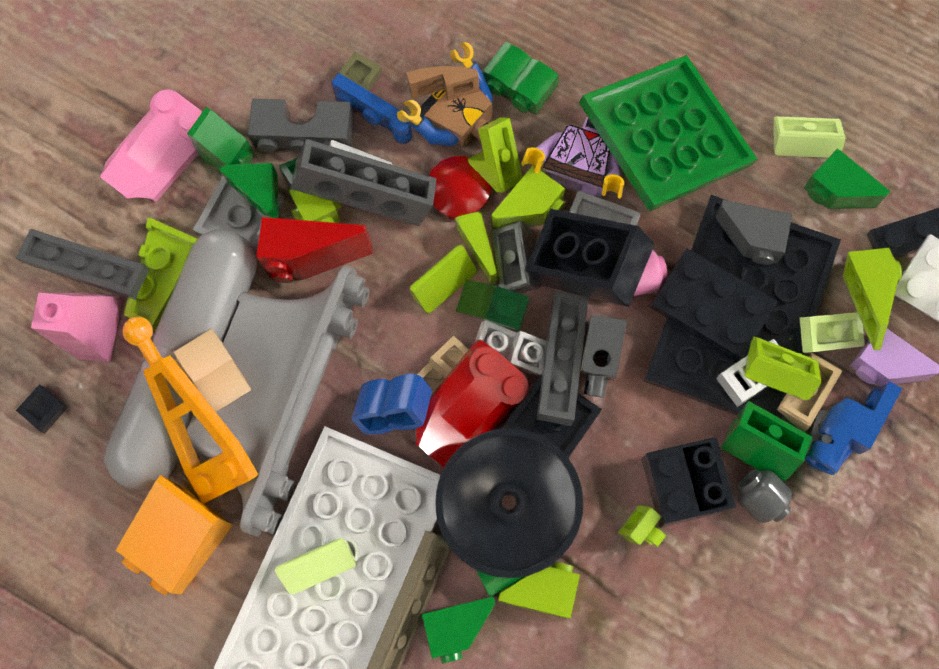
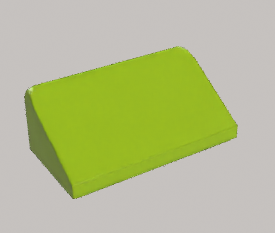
M462 245L456 246L410 286L412 298L427 314L433 312L462 287L466 279L470 280L477 273L476 267Z
M753 337L745 366V377L803 400H809L821 384L818 360L758 337Z

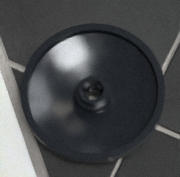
M513 428L496 429L482 433L457 449L446 463L440 475L435 499L437 521L441 533L452 551L470 567L482 573L502 578H518L538 573L561 558L569 549L579 531L584 505L579 476L565 453L553 442L539 434ZM507 495L514 497L516 501L514 508L510 510L502 506V500Z

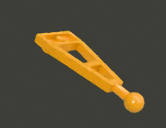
M139 316L128 319L122 329L123 337L129 344L138 346L150 366L143 370L144 376L184 473L201 502L204 504L259 475L240 442L171 355L162 359L151 340L153 334L151 323ZM166 379L184 401L176 406ZM190 411L193 412L223 451L203 463H200L181 418V416Z

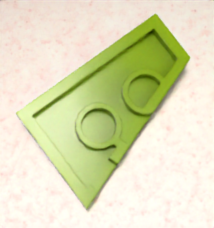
M148 217L145 227L148 230L145 245L141 244L138 256L141 258L140 264H144L149 271L136 299H127L124 316L128 319L136 316L143 317L151 323L153 331H156L191 247L197 241V238Z

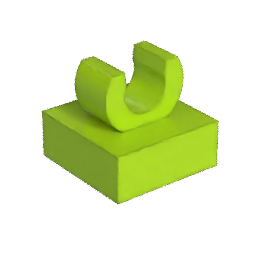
M642 505L636 507L618 531V534L625 540L637 545H641L645 541L649 545L653 544L658 547L666 537L661 530L655 527L662 516L651 507Z

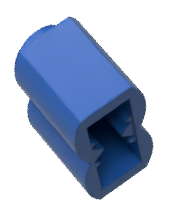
M413 373L397 376L391 381L382 378L368 381L361 385L351 420L364 434L372 435L388 433L393 429L412 430L424 425L432 389L421 375Z

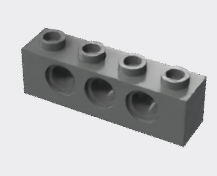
M306 139L296 160L291 189L420 226L433 207L436 178Z

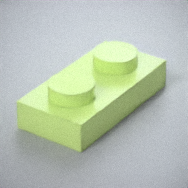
M858 312L800 318L803 353L865 346L863 324Z

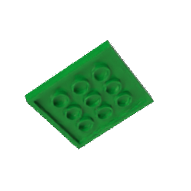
M687 55L584 94L579 101L584 112L649 212L752 166L758 160Z

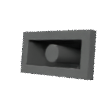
M727 200L722 201L717 211L716 219L744 257L752 258L753 262L758 264L771 265L778 263L785 254L792 214Z

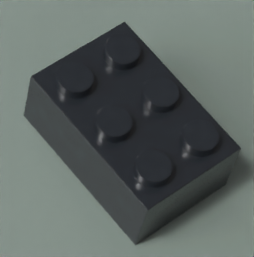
M550 209L525 270L542 286L629 307L655 244L637 225Z

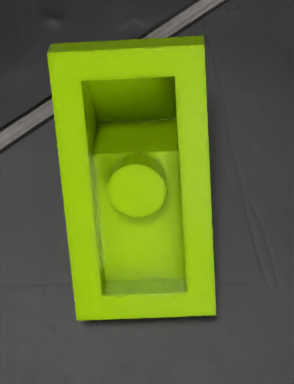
M500 117L478 129L483 151L468 158L469 164L497 193H503L515 186L523 177L510 118Z

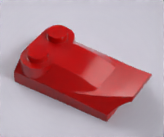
M476 340L432 393L424 425L416 428V445L444 468L450 457L464 443L482 433L494 430L514 405L525 399L528 388L531 386L530 382L522 372L497 350L482 340Z

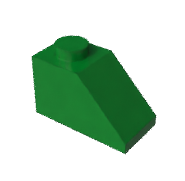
M205 107L187 133L203 161L219 170L224 165L250 164L253 151L247 139L211 109Z
M838 148L815 171L804 186V189L814 202L824 205L828 209L876 208L891 192Z
M494 596L422 614L432 659L440 657L442 664L463 659L462 651L470 649L495 606Z

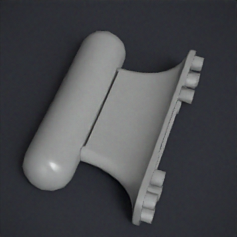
M215 229L202 234L191 247L152 338V342L162 359L171 355L175 360L177 359L174 354L175 350L213 328L249 383L251 391L216 413L240 442L259 474L237 487L243 503L240 529L242 532L259 537L263 531L275 535L282 520V515L273 511L276 500L279 498L288 501L295 486V481L288 479L286 476L290 467L288 465L333 350H336L341 336L351 339L356 331L358 320L352 318V306L354 304L363 308L368 300L370 289L364 287L365 278L359 277L355 268L344 265L330 286L311 297L285 300L249 294L248 292L257 270L258 259L255 248L246 238L233 231ZM145 358L106 445L104 457L108 473L114 481L128 490L139 492L151 490L160 475L169 479L179 461L143 373V370L150 367ZM166 379L176 406L184 401ZM192 411L181 416L196 454L208 460L223 452Z

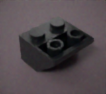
M716 437L649 452L641 459L654 509L662 516L658 521L660 528L736 508Z

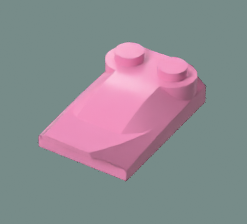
M173 90L159 91L151 99L149 112L108 158L99 177L127 199L148 198L156 203L199 155L187 133L202 111Z

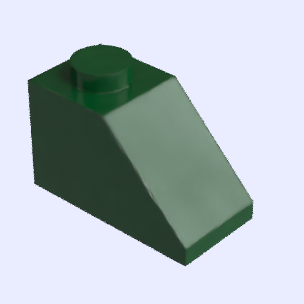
M466 279L456 312L519 332L521 331L531 300L529 296L511 290Z

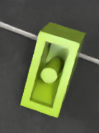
M532 165L492 213V227L497 229L517 221L524 222L530 226L543 225L550 209L560 211L565 205L563 201L565 188L541 170L538 174L534 173L535 166Z
M555 562L551 567L529 575L501 592L498 602L571 619L580 574L572 573L573 566Z

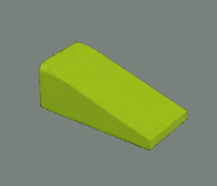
M474 212L456 217V228L490 284L495 285L497 282V271L482 214Z

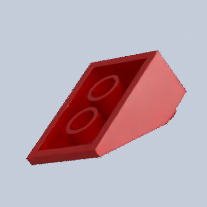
M262 217L256 257L272 280L279 283H292L293 279L304 280L371 255L373 246L366 225Z

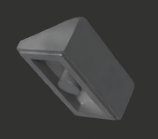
M517 221L491 230L499 286L514 292L531 291L541 288V284L525 270L535 247L531 226Z

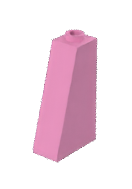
M38 293L31 329L77 359L111 363L123 297L94 293Z

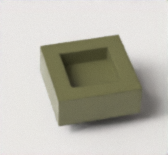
M354 52L339 73L370 91L382 75V68L359 53Z

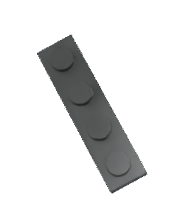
M34 229L29 230L16 256V259L24 264L134 300L149 271L144 264Z
M559 291L554 293L537 420L571 426L574 422L588 297Z

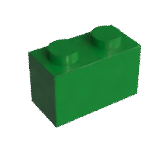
M748 401L730 424L720 448L759 471L770 470L774 472L785 483L804 462L812 436Z

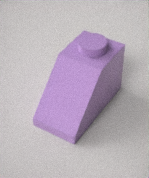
M889 329L886 330L881 350H873L868 339L865 346L862 347L849 365L856 370V375L861 380L877 386H883L889 381L893 384L927 381L939 373V365Z

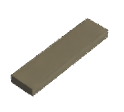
M425 530L367 669L401 668L422 614L425 611L451 549L444 538Z

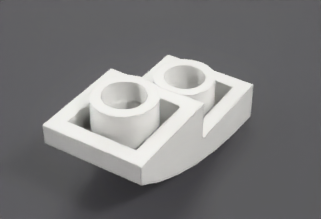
M486 320L481 322L476 340H482L497 350L519 371L538 376L542 374L547 341L523 331L513 332Z

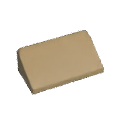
M812 352L809 357L818 360L820 386L809 400H803L786 394L777 409L796 428L803 432H806L811 426L843 371Z

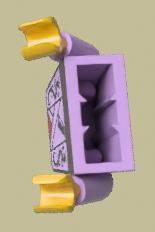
M588 116L582 128L567 125L563 132H556L536 148L526 149L521 166L524 167L525 164L534 165V173L538 174L542 167L543 173L565 189L574 192L579 190L598 198L605 196L606 192L612 191L617 193V198L621 199L624 187L622 169Z

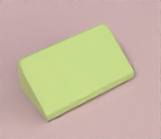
M774 117V152L777 156L829 158L837 148L841 151L843 150L846 137L840 119Z
M339 538L285 562L274 570L286 590L290 594H296L354 568L356 561L348 541Z

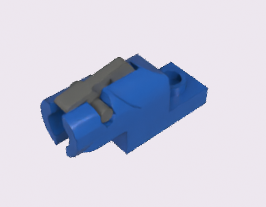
M889 381L879 389L876 387L872 389L865 400V406L845 398L829 410H820L814 419L809 434L812 436V440L804 461L824 473L834 475L838 473L842 464L853 451L862 454L870 450L902 388Z

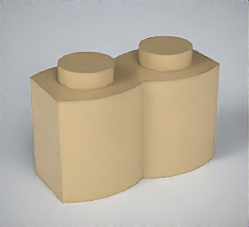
M213 328L174 351L177 357L175 362L186 376L191 378L198 391L215 412L251 391L249 383Z

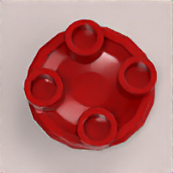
M452 156L444 159L429 174L430 177L436 178L433 206L451 220H455L458 216L478 212L491 198L490 184L469 164V157Z

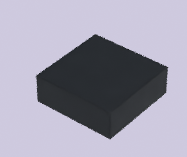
M39 384L16 411L40 432L45 434L68 407L44 386Z

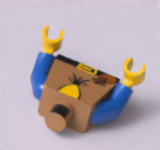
M467 42L460 43L465 51L463 59L459 57L455 49L451 50L450 57L453 62L461 63L463 67L477 70L480 91L448 101L445 90L432 93L421 107L414 100L405 101L404 105L411 111L410 116L403 110L397 112V118L400 121H411L412 128L430 144L451 147L456 145L464 148L474 137L480 140L478 129L488 124L492 117L493 97L476 61H471L474 52L472 46Z

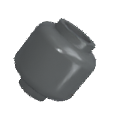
M752 470L742 478L737 486L739 490V504L760 523H767L772 520L779 522L791 510L789 506L792 499L791 489L770 470Z

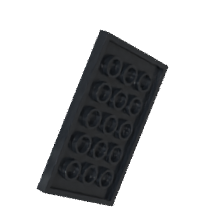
M711 195L691 251L777 300L776 305L756 337L768 342L774 339L779 346L803 355L800 318L817 315L841 239L791 222L786 251L779 262L771 265L755 263L752 258L744 257L716 219L717 211L725 199ZM666 318L644 382L736 416L748 401L780 419H783L784 416L777 409L787 393L769 386L737 407L716 378L732 365L739 362V360ZM736 373L734 376L745 391L750 389L741 375Z

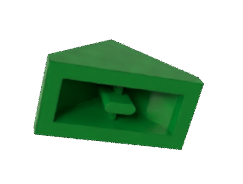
M272 163L224 165L220 169L226 182L261 214L269 218H278V174Z

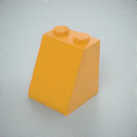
M160 475L116 551L125 557L122 560L124 566L138 575L143 571L152 578L149 584L159 593L165 596L169 592L181 595L233 527V524L206 503L203 504L198 497L182 485Z

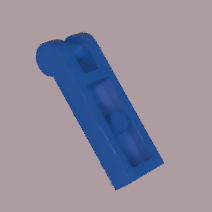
M337 74L331 82L336 101L350 102L351 107L359 111L367 122L374 126L380 124L393 132V137L397 143L406 144L411 141L413 137L411 121H400L397 118L399 109L342 74Z

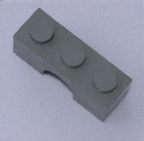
M252 98L248 136L254 147L264 152L288 149L295 153H300L306 139L329 145L331 140L352 147L354 114L350 102L317 101V110L314 118L305 124H294L290 122V112L285 100Z

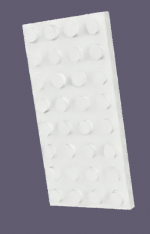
M324 426L214 669H367L425 530L432 533L437 523L435 499L440 475ZM339 538L348 541L356 561L354 568L296 594H290L276 575L274 569L285 562Z

